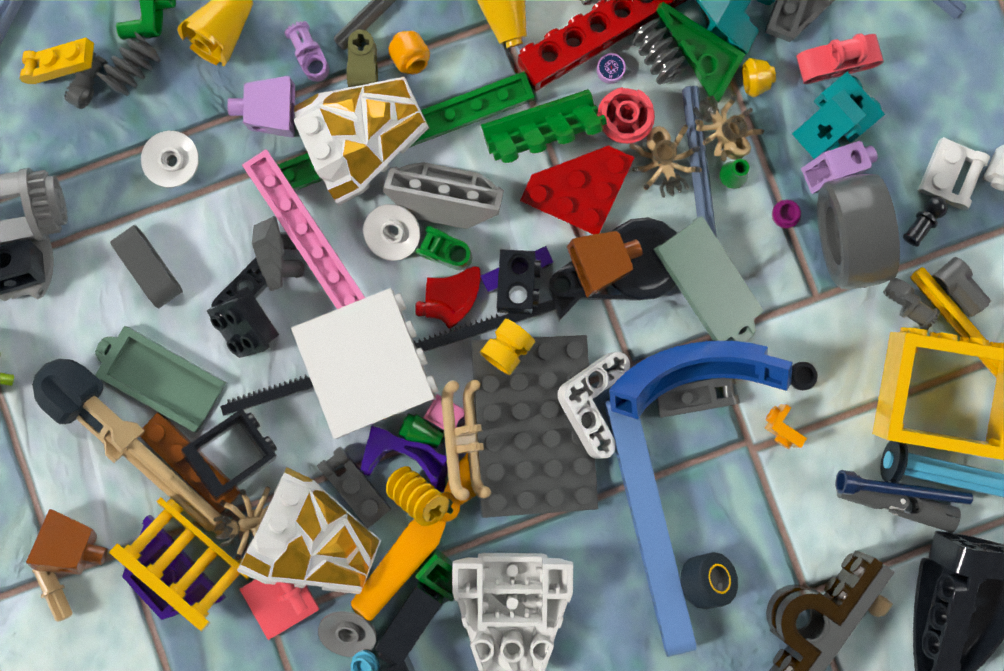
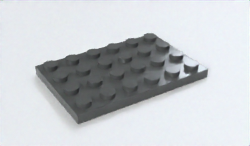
M587 335L535 337L534 345L526 355L519 356L520 363L511 375H507L497 369L480 354L481 349L488 340L471 341L473 380L480 382V388L475 391L474 397L476 424H481L482 431L477 433L478 442L483 443L484 450L479 451L480 477L484 486L489 487L491 490V495L488 498H480L482 518L598 509L595 458L587 453L558 400V390L562 384L589 366ZM582 388L571 390L572 394L569 396V399L574 400V395L584 390ZM587 412L581 418L582 425L585 428H589L592 424L591 415Z

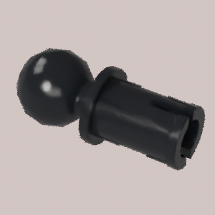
M932 197L926 201L924 205L925 212L919 211L916 214L917 219L903 235V239L907 243L918 247L931 228L937 227L938 222L936 219L942 218L948 211L947 202L943 198Z

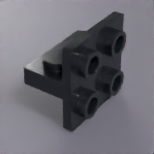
M248 286L242 288L221 304L207 310L211 324L220 331L227 341L228 349L238 358L266 351L270 348L268 343L279 336V333Z

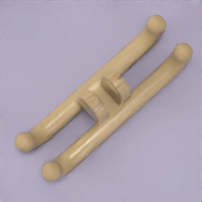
M471 380L465 386L463 392L465 426L455 427L453 406L454 392L459 389L458 382L449 381L442 391L441 404L449 486L452 494L458 500H466L469 497V491L462 487L458 454L468 453L470 481L474 493L480 498H488L491 495L490 488L484 486L480 477L479 451L484 450L483 443L478 442L477 433L482 431L481 424H476L474 402L475 391L480 388L478 380Z

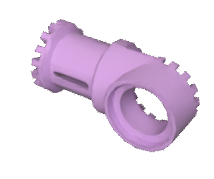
M300 21L296 22V25L294 23L291 24L292 27L288 26L285 35L288 39H291L296 49L295 56L303 72L311 81H323L329 74V64L318 43L313 41L308 31L310 29L308 22ZM313 61L323 63V69L317 74H312L308 71V67Z

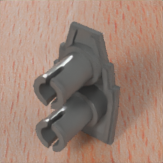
M276 216L254 225L252 246L269 290L274 291L283 287V277H302L305 269L300 259L283 260L285 255L284 249L295 250L297 248L286 232H280Z

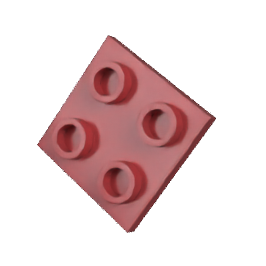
M255 579L239 589L268 640L320 610L307 585L304 588L294 587L292 583L277 582L275 585Z

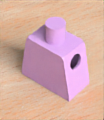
M290 76L245 83L243 98L228 99V114L230 116H243V123L249 130L294 137L295 84Z
M857 141L824 152L803 166L801 170L811 194L819 192L822 185L827 181L865 172L872 167L871 163L877 161L878 156L873 146L864 147L863 142Z

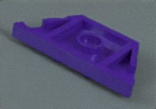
M152 515L144 518L140 535L155 520ZM162 528L139 553L142 556L138 561L145 567L150 563L153 565L175 540ZM182 550L162 572L164 576L160 580L168 587L172 583L176 584L195 562ZM125 567L122 578L161 620L180 614ZM202 572L185 591L186 596L183 600L190 606H193L195 602L199 603L215 584ZM222 594L215 604L223 601L226 596Z

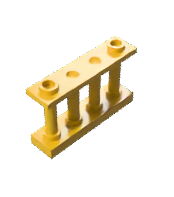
M160 497L156 502L164 510L131 545L127 544L123 548L117 543L108 553L197 629L203 632L210 624L206 619L209 615L207 611L239 575L246 580L250 577L237 571L242 561L240 556L237 555L233 559L180 514L184 509L171 498L166 502ZM174 518L186 529L153 565L150 563L145 567L138 561L142 556L139 553ZM194 537H197L208 549L176 584L172 583L168 587L160 580L164 576L162 572ZM218 555L231 567L199 603L195 602L193 606H190L183 600L186 596L185 591Z

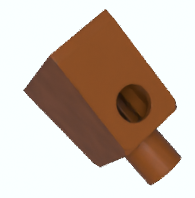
M618 231L576 237L567 245L568 252L587 298L627 276L633 270L631 260L642 256V248L639 241L635 239L623 243Z
M49 509L26 564L37 571L80 575L87 562L103 565L108 554V548L94 545L97 534L92 528L55 510Z

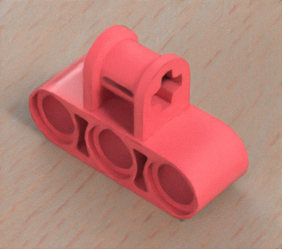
M860 33L856 34L852 39L843 41L835 39L827 45L811 48L796 55L803 84L840 77L847 71L849 74L872 69L884 62L876 34L863 35Z

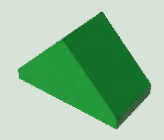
M437 549L418 570L415 577L450 601L454 600L452 593L453 562Z

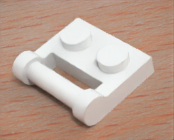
M943 137L937 143L918 191L930 197H941L947 204L958 209L968 210L972 203L970 199L982 168L987 166L990 156ZM964 161H968L972 164L959 195L952 193L953 187Z

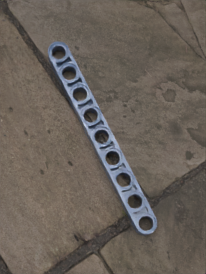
M610 400L604 401L610 431L616 443L615 452L667 657L695 651L697 650L695 637L640 417L637 420L612 412Z

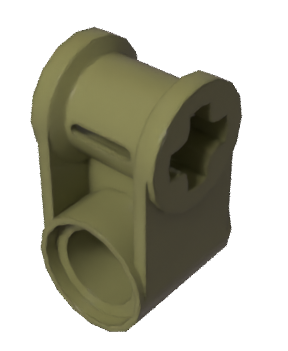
M356 30L351 33L348 39V87L378 82L377 47L373 37L366 30ZM362 42H366L367 45L364 46V50L359 51L358 48L362 46Z

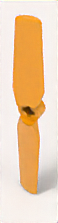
M468 453L459 461L461 485L469 491L468 499H456L451 492L448 480L444 493L441 494L453 502L451 508L454 511L451 514L446 512L440 521L430 526H421L415 519L408 524L367 579L362 592L356 594L350 603L354 612L365 620L372 621L439 545L446 523L458 516L460 506L477 496L471 486Z

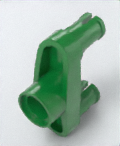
M139 0L141 9L140 19L117 22L116 30L119 38L122 40L137 38L135 32L146 39L159 37L162 33L163 10L175 8L176 0Z

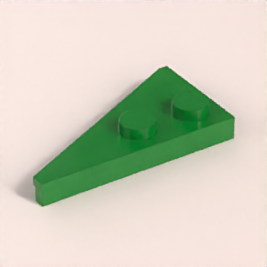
M665 2L660 3L656 9L711 101L719 103L745 53Z

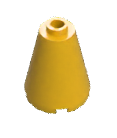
M211 0L180 23L177 29L178 34L182 40L186 37L192 43L189 48L202 59L216 66L219 62H222V66H225L230 60L250 14L253 1Z
M477 0L499 44H506V48L523 44L522 38L527 37L525 0Z

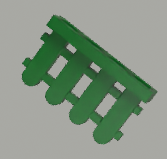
M587 89L481 124L480 126L489 154H493L495 161L501 159L503 163H510L519 158L518 153L527 150L533 154L540 153L547 149L546 144L557 141L559 144L570 143L575 140V134L584 131L588 135L598 134L603 130L602 125L607 124L604 115L597 116L598 107L594 105L592 93Z

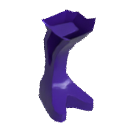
M371 426L361 464L363 475L371 476L384 455L395 451L416 461L424 470L434 488L439 492H444L446 488L445 477L448 473L445 455L437 453L427 444L407 441L387 430Z

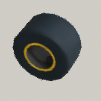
M711 552L689 558L681 571V586L684 595L695 607L701 609L723 607L730 604L736 597L738 576L735 567L727 557L720 553Z

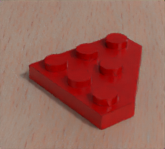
M608 145L531 175L520 201L593 235L599 234L635 157Z

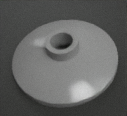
M339 611L330 613L321 620L318 627V636L322 644L330 651L345 657H353L361 650L371 651L377 640V634L373 625L362 616L352 612Z

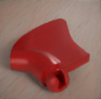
M474 266L446 278L427 277L425 302L418 301L415 303L416 316L439 319L444 322L448 329L457 325L467 316L475 303L480 285V268Z

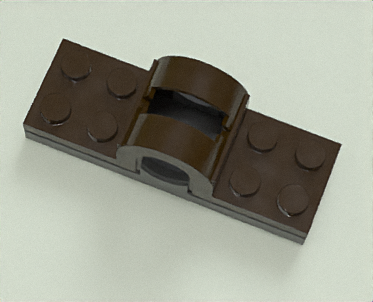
M855 550L854 553H850L841 564L842 570L837 577H833L827 582L824 588V595L804 583L803 585H787L777 590L767 605V622L770 627L769 631L786 643L787 647L777 652L773 659L774 665L769 671H825L895 572L875 557ZM809 609L810 619L804 627L797 629L796 620L799 614Z

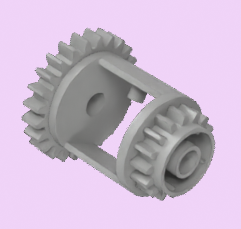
M23 168L18 172L0 174V199L20 196L25 213L24 217L0 221V245L26 239L43 241L48 239L49 234L61 232V225L67 224L68 216L62 188L55 175L49 176L46 170L33 172L31 168Z

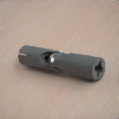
M862 490L853 495L839 494L837 492L838 498L873 509L885 508L893 515L950 533L957 529L960 522L959 518H961L959 508L931 499ZM911 501L912 512L911 514L905 513L904 511Z

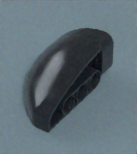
M935 531L929 558H922L920 561L916 584L913 616L915 671H977L1004 640V544L963 534Z

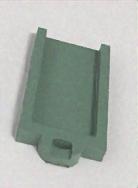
M703 216L697 217L691 224L672 238L653 249L713 341H726L730 339L731 341L746 342L755 334L756 325L754 319L762 314L764 310ZM744 327L745 330L739 334V331Z
M128 326L122 328L117 338L112 336L103 338L95 350L97 359L102 363L95 374L97 378L194 433H197L227 383ZM111 345L110 351L106 354L108 347Z

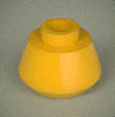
M749 58L742 66V79L746 94L754 98L770 90L772 83L776 82L774 66H770L764 60Z

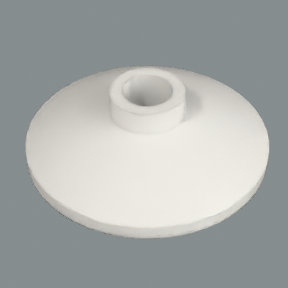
M163 131L151 137L145 144L141 154V165L145 175L153 183L166 188L179 187L187 183L196 173L199 165V153L194 142L185 134L177 131ZM176 157L177 164L170 166L169 160Z
M396 204L381 205L371 211L364 222L363 234L365 242L369 249L380 258L392 261L404 259L411 255L419 244L420 227L418 221L408 209ZM391 225H394L398 228V234H394L390 231Z

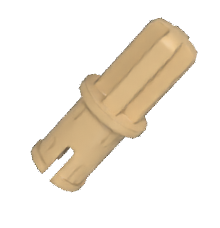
M32 570L43 592L41 598L46 599L55 621L59 622L69 618L72 615V610L63 592L65 586L60 585L55 572Z

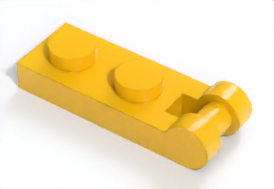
M85 37L38 52L24 51L22 56L24 68L20 71V80L26 84H37L92 68L94 43Z

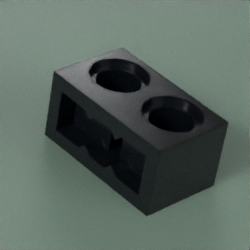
M500 249L497 313L532 315L533 306H539V289H534V278H540L541 260H536L535 251ZM517 262H523L527 264L528 270L523 274H516L513 272L512 267ZM514 291H523L527 295L525 301L514 303L510 299Z

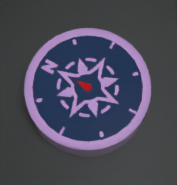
M608 53L600 58L596 71L601 81L607 84H614L622 79L626 66L621 56L615 53Z

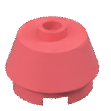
M623 87L617 88L608 93L598 107L597 116L604 115L607 124L602 125V131L609 139L617 143L628 144L638 142L650 133L654 125L655 114L653 104L650 98L639 89L636 91Z

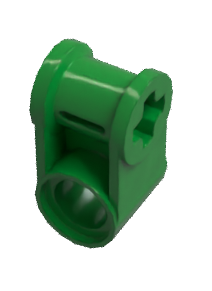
M426 226V236L421 247L416 249V254L459 271L465 270L470 266L473 257L470 248L465 242L453 238L436 228ZM457 249L466 251V257L461 262L451 260L452 253Z

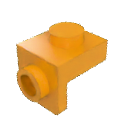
M780 404L778 407L774 406L765 419L768 423L764 429L776 436L774 441L784 448L790 449L791 446L793 448H802L807 438L783 423L791 407L787 404Z

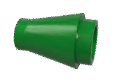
M744 159L725 163L720 170L721 182L731 189L742 187L748 179L749 163Z
M410 413L406 415L398 433L404 436V439L407 441L427 444L434 448L439 446L444 435L443 432L437 430L418 414L412 415Z

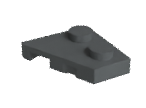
M776 0L765 33L791 42L835 0Z

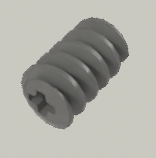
M661 18L654 19L638 29L634 34L635 37L632 42L636 47L641 46L638 53L641 56H646L644 63L647 66L653 65L650 72L652 75H658L656 82L659 85L674 80L689 68H681L680 66L686 59L684 56L675 58V54L680 48L674 47L670 49L668 47L674 40L673 37L663 38L664 34L668 31L667 27L657 29V26L662 21Z
M136 32L135 35L138 42L131 39L127 40L131 50L120 47L119 51L123 58L121 59L114 55L111 57L115 67L104 64L103 67L107 75L96 73L118 94L121 93L126 96L130 94L126 85L135 88L138 86L134 79L135 76L141 79L145 78L142 68L152 71L153 67L149 61L153 60L158 63L161 61L157 51Z

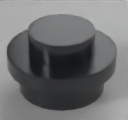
M808 362L793 364L791 386L802 391L811 389L816 384L818 378L815 367Z

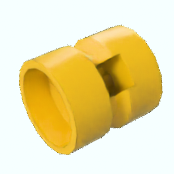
M504 319L495 331L496 338H490L481 349L480 354L497 369L507 375H511L520 363L519 356L528 353L534 345L535 339L513 321Z

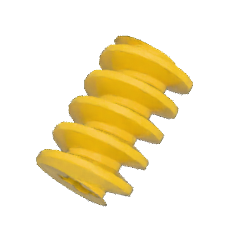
M401 467L388 478L386 484L388 497L421 526L433 525L446 514L449 508L448 498L437 489H434V486L427 483V480L421 477L420 474L412 471L411 467Z

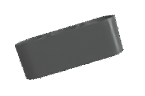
M136 225L131 226L110 241L119 258L155 307L161 308L183 292L171 271L144 233Z

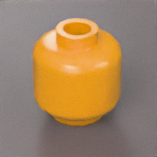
M398 32L388 47L391 59L402 73L418 74L428 65L430 50L418 32Z

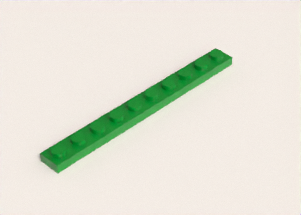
M525 71L421 110L429 128L410 147L534 101L535 96ZM308 153L277 164L295 191L323 181L315 171Z

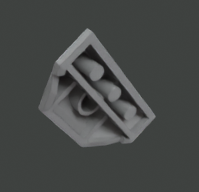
M425 162L410 164L401 168H390L383 187V192L396 205L408 209L416 219L464 229L471 228L499 215L504 193L503 189L496 187L480 173Z

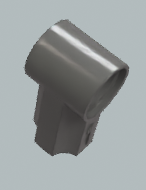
M954 257L933 274L932 277L947 295L954 299L968 317H973L988 307L991 300L972 279L973 273L970 267L962 259Z

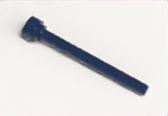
M840 470L835 480V487L839 494L853 495L862 490L962 504H971L974 500L972 493L862 479L854 471Z

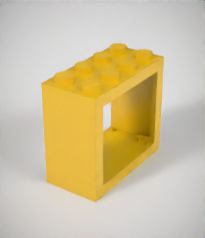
M901 327L900 332H890L872 434L890 441L1004 460V343L989 342V340L972 337H960L959 341H957L958 335L941 332H930V336H927L928 330L911 327ZM918 347L1000 361L985 441L904 428L903 418L914 357Z

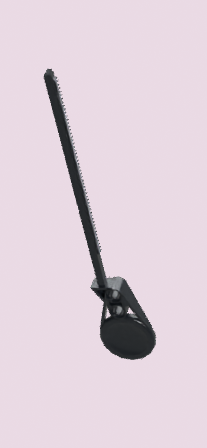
M649 217L630 219L612 230L620 233L623 243L636 239L642 248V256L631 260L633 270L627 276L612 284L623 295L594 294L587 298L574 264L570 261L550 278L548 287L552 300L540 303L538 307L533 306L532 315L509 313L499 317L496 313V318H493L491 315L490 320L487 317L486 321L481 319L480 323L475 320V325L470 321V326H467L465 323V328H462L460 325L459 330L456 327L455 331L450 329L449 333L444 330L443 335L439 331V336L434 333V338L429 335L428 340L425 337L424 341H421L419 338L418 343L413 340L416 349L422 348L423 352H427L496 330L504 319L518 323L556 310L558 320L560 321L579 300L641 301L657 299L670 292L676 283L653 249L665 243L676 235L677 232L663 221ZM558 278L566 279L570 285L569 290L563 293L558 292L554 288V281ZM305 374L304 379L302 376H300L299 380L294 378V382L289 379V384L284 381V386L282 383H279V387L274 384V387L269 386L268 390L263 388V392L261 389H258V394L256 391H253V396L251 393H248V396L243 394L242 398L237 396V400L235 398H232V401L227 399V404L220 407L223 416L236 413L240 409L253 408L314 387L310 377Z

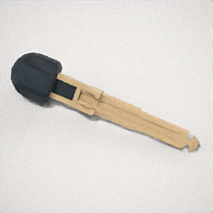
M56 359L46 363L35 374L32 384L34 399L40 408L55 422L67 424L77 419L104 444L105 455L113 463L124 456L158 488L179 504L208 532H215L217 534L215 538L225 539L231 533L229 522L225 524L222 521L223 516L138 440L145 430L137 423L123 421L98 399L103 391V382L85 366L70 359Z

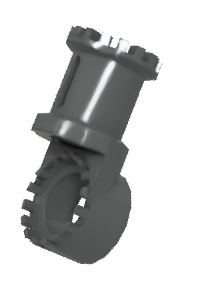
M94 52L92 68L72 73L76 77L69 84L70 86L66 88L69 91H65L67 94L64 95L65 100L79 109L85 108L91 102L94 95L93 86L96 73L108 62L99 55L96 56Z
M898 278L890 280L883 294L886 297L889 295V299H893L892 301H896V303L903 306L899 314L901 317H908L919 324L920 329L928 330L932 326L931 322L935 323L933 319H938L940 310L937 308L932 309L921 302L919 296L914 294V288L905 281Z

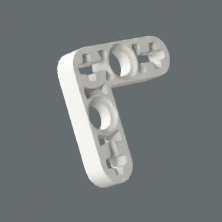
M622 352L605 354L562 384L558 390L559 403L587 453L593 458L611 457L616 448L614 437L592 399L612 386L630 369V361ZM614 360H617L616 370L606 372L605 369H609L615 364ZM592 372L599 376V385L596 388H593L589 383V376ZM580 388L584 390L575 394L574 400L569 399V396L572 394L571 390H578ZM585 412L589 413L592 418V424L589 428H585L581 422L582 415ZM599 440H603L604 444L601 446L602 450L597 449V447L600 445Z

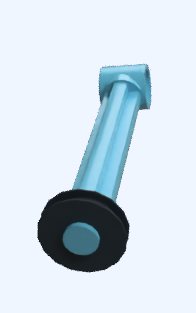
M889 441L883 451L880 470L882 479L885 482L898 483L904 475L1004 498V474L909 453L906 443Z

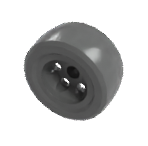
M858 174L825 182L818 194L817 218L822 252L833 282L841 289H857L879 285L895 279L900 262V240L895 209L883 179L877 174Z

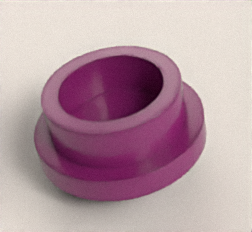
M792 200L779 201L772 209V219L781 228H791L800 221V207Z

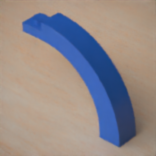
M704 341L676 346L656 353L626 371L609 390L611 411L638 420L644 410L655 399L669 390L690 382L712 378L748 380L787 391L791 385L793 362L769 356L767 346L747 342Z

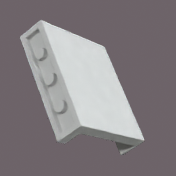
M391 288L291 327L333 439H339L349 435L351 432L428 401L436 400L434 393L439 390L433 375L427 376L424 365L428 364L423 349H416L412 339L417 337L411 320L406 322L402 311L406 310L405 303L401 294L395 295Z

